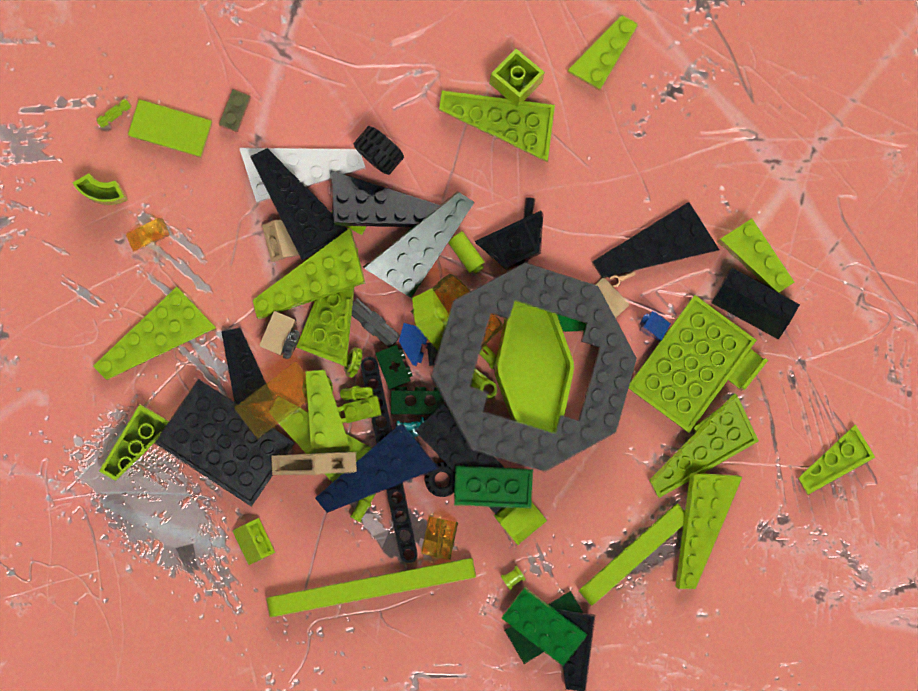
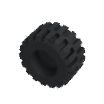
M368 126L353 143L355 149L369 163L387 175H390L404 159L403 152L388 137L371 126Z

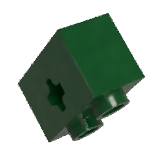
M397 345L375 353L389 390L411 382L410 377L413 375L410 367H405L403 359H406L402 348L398 349ZM394 361L396 364H400L397 372L393 369L390 370Z

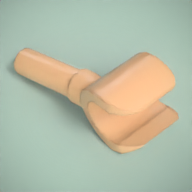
M632 271L619 277L614 275L610 280L618 278L619 283L613 285V287H618L622 281L635 276L636 273Z

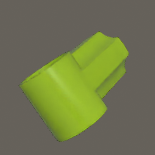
M475 368L470 386L484 391L486 385H492L494 392L487 395L486 399L494 398L498 393L496 384Z

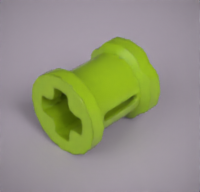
M517 565L508 574L501 575L509 590L513 589L512 586L521 580H526Z

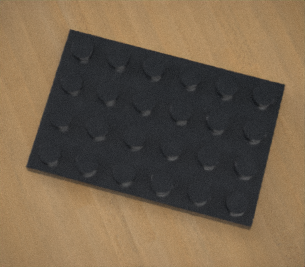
M199 378L154 442L251 507L273 476L272 456L287 455L295 444L294 441Z

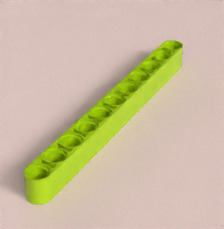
M467 558L267 597L266 601L269 617H275L476 577L473 558Z

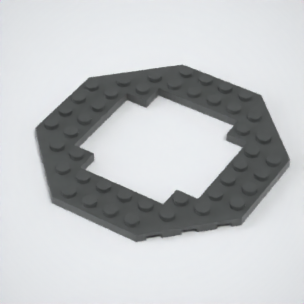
M524 263L453 301L431 377L441 392L442 398L447 407H449L457 426L463 433L471 450L546 472L616 433L637 358L599 286ZM514 301L586 323L581 342L599 347L579 420L561 415L555 434L483 412L488 393L470 387L490 315L494 314L509 319Z

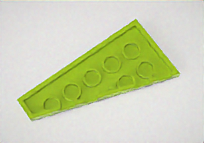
M450 91L441 92L439 111L548 162L555 105L524 101L517 107L505 98Z
M349 228L254 298L253 304L256 317L262 319L271 316L274 311L280 313L365 284L352 230Z

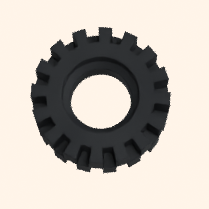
M444 462L436 463L439 468L426 473V487L435 496H450L454 493L455 472ZM440 472H445L450 477V482L446 487H439L435 483V476Z

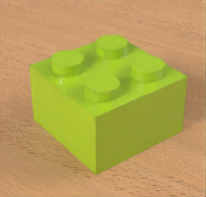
M515 49L491 73L489 84L515 106L519 107L543 82L545 72L519 50Z

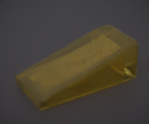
M156 218L126 234L133 252L170 236L163 218Z

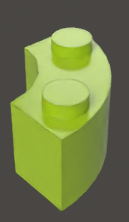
M88 173L73 182L75 188L93 202L103 205H116L128 201L120 184L115 180L108 183L99 182Z

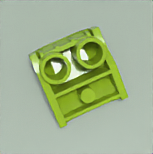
M532 502L531 508L503 507L493 515L517 545L547 521Z

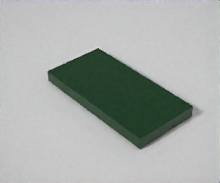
M571 591L548 604L555 610L562 609L583 613ZM512 626L504 630L524 664L544 653L543 650Z

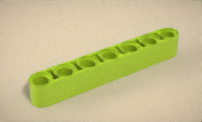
M678 503L675 504L590 579L578 592L591 606L594 605L683 526L685 517L683 508Z

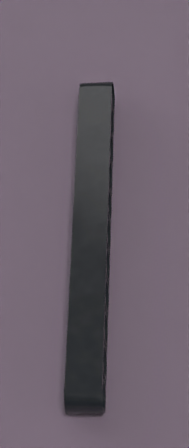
M366 357L361 363L364 385L368 387L369 381L376 379L379 382V386L372 391V397L377 396L383 401V405L380 408L381 415L371 418L376 443L378 444L382 436L392 432L378 362L373 357ZM367 361L375 363V368L372 371L365 370L364 365ZM377 418H386L387 424L385 427L380 428L376 425ZM401 483L386 489L401 560L405 563H413L417 559L418 552L404 484ZM399 492L402 494L403 499L400 503L392 501L393 493ZM398 511L406 513L407 518L404 522L396 520V513ZM402 530L410 532L411 537L409 540L403 541L400 539V532ZM407 549L414 551V558L411 560L404 558L403 553Z

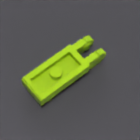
M377 396L337 407L339 413L341 411L345 413L346 418H341L342 423H352L381 415Z

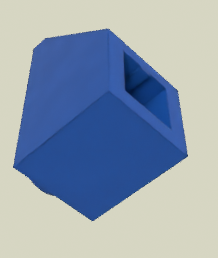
M652 311L643 316L639 325L642 326L640 331L660 342L671 323Z
M403 323L399 343L412 365L417 367L418 363H422L424 352H421L422 344L426 345L428 339L417 326Z

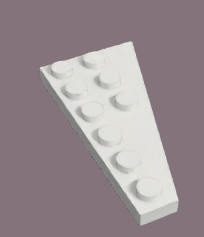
M239 148L256 202L271 199L250 156L266 148ZM268 148L305 187L331 180V171L346 175L365 169L362 155L356 149Z

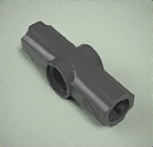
M358 298L353 301L352 316L371 335H375L387 347H392L400 338V335L387 325L380 315L375 311L372 312Z

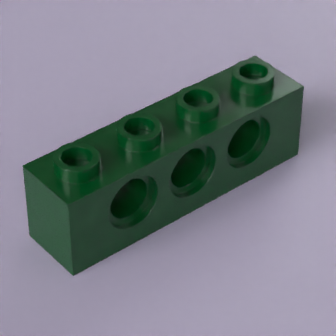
M396 387L395 391H391V414L431 415L441 404L449 411L450 409L444 404V399L438 387H434V391H426V387H415V391H407V387ZM412 395L416 398L414 406L406 405L405 399L407 396ZM427 396H433L436 399L433 406H427L424 403Z

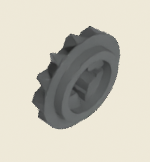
M294 329L287 336L282 349L283 358L289 359L293 355L300 337L299 331Z

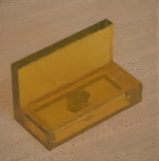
M429 516L421 554L450 560L458 522Z

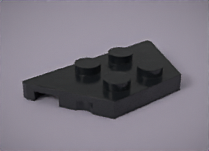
M538 211L476 240L475 243L505 269L511 268L541 254L544 214L542 211Z

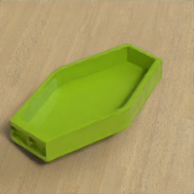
M514 301L510 318L504 319L494 366L495 377L512 421L555 434L559 417L565 415L574 372V361L557 314Z

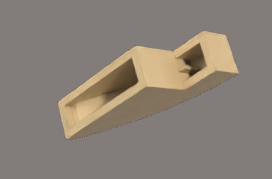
M355 452L272 456V475H317L356 472Z

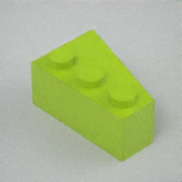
M431 288L412 298L415 325L439 351L449 314Z

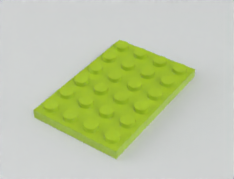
M694 295L631 380L628 389L689 433L757 340Z

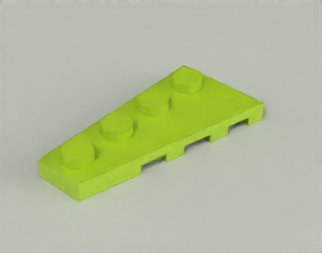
M621 15L567 72L601 90L638 24Z
M855 424L811 465L798 480L806 494L809 495L873 460L875 456Z

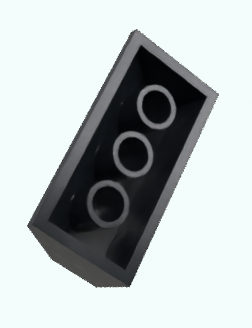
M734 268L729 269L711 304L778 340L800 306L795 301Z

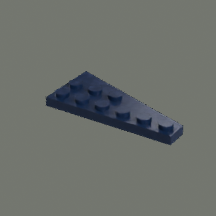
M401 423L356 462V472L343 473L315 499L326 513H329L436 470L439 467L404 424Z

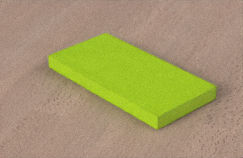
M139 99L128 136L202 158L212 121Z

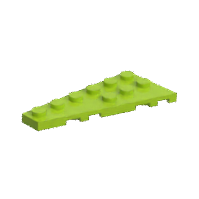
M354 287L315 300L296 348L346 367Z
M176 287L93 367L106 380H109L217 328Z
M734 393L649 480L659 498L688 482L690 473L702 474L759 442L738 396Z
M280 396L277 397L269 411L271 416L306 454L355 452L357 462L372 449L348 434L346 436L350 446L311 449L309 414L307 411ZM326 473L325 475L333 483L343 473Z
M690 473L676 588L696 589L742 480V476Z

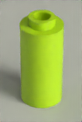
M463 231L450 239L448 244L469 273L474 272V274H477L484 269L483 264L485 261Z

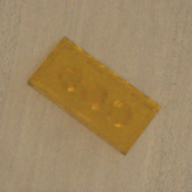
M295 361L234 407L257 439L308 401L305 372Z

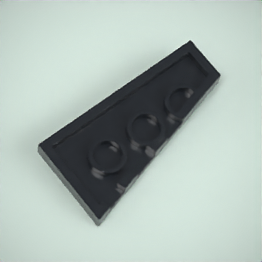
M236 328L221 331L234 402L239 406L274 400L242 329Z
M557 609L558 613L587 634L563 666L566 689L586 691L596 615Z

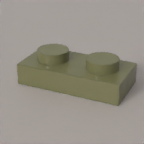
M232 90L219 125L238 132L251 96Z

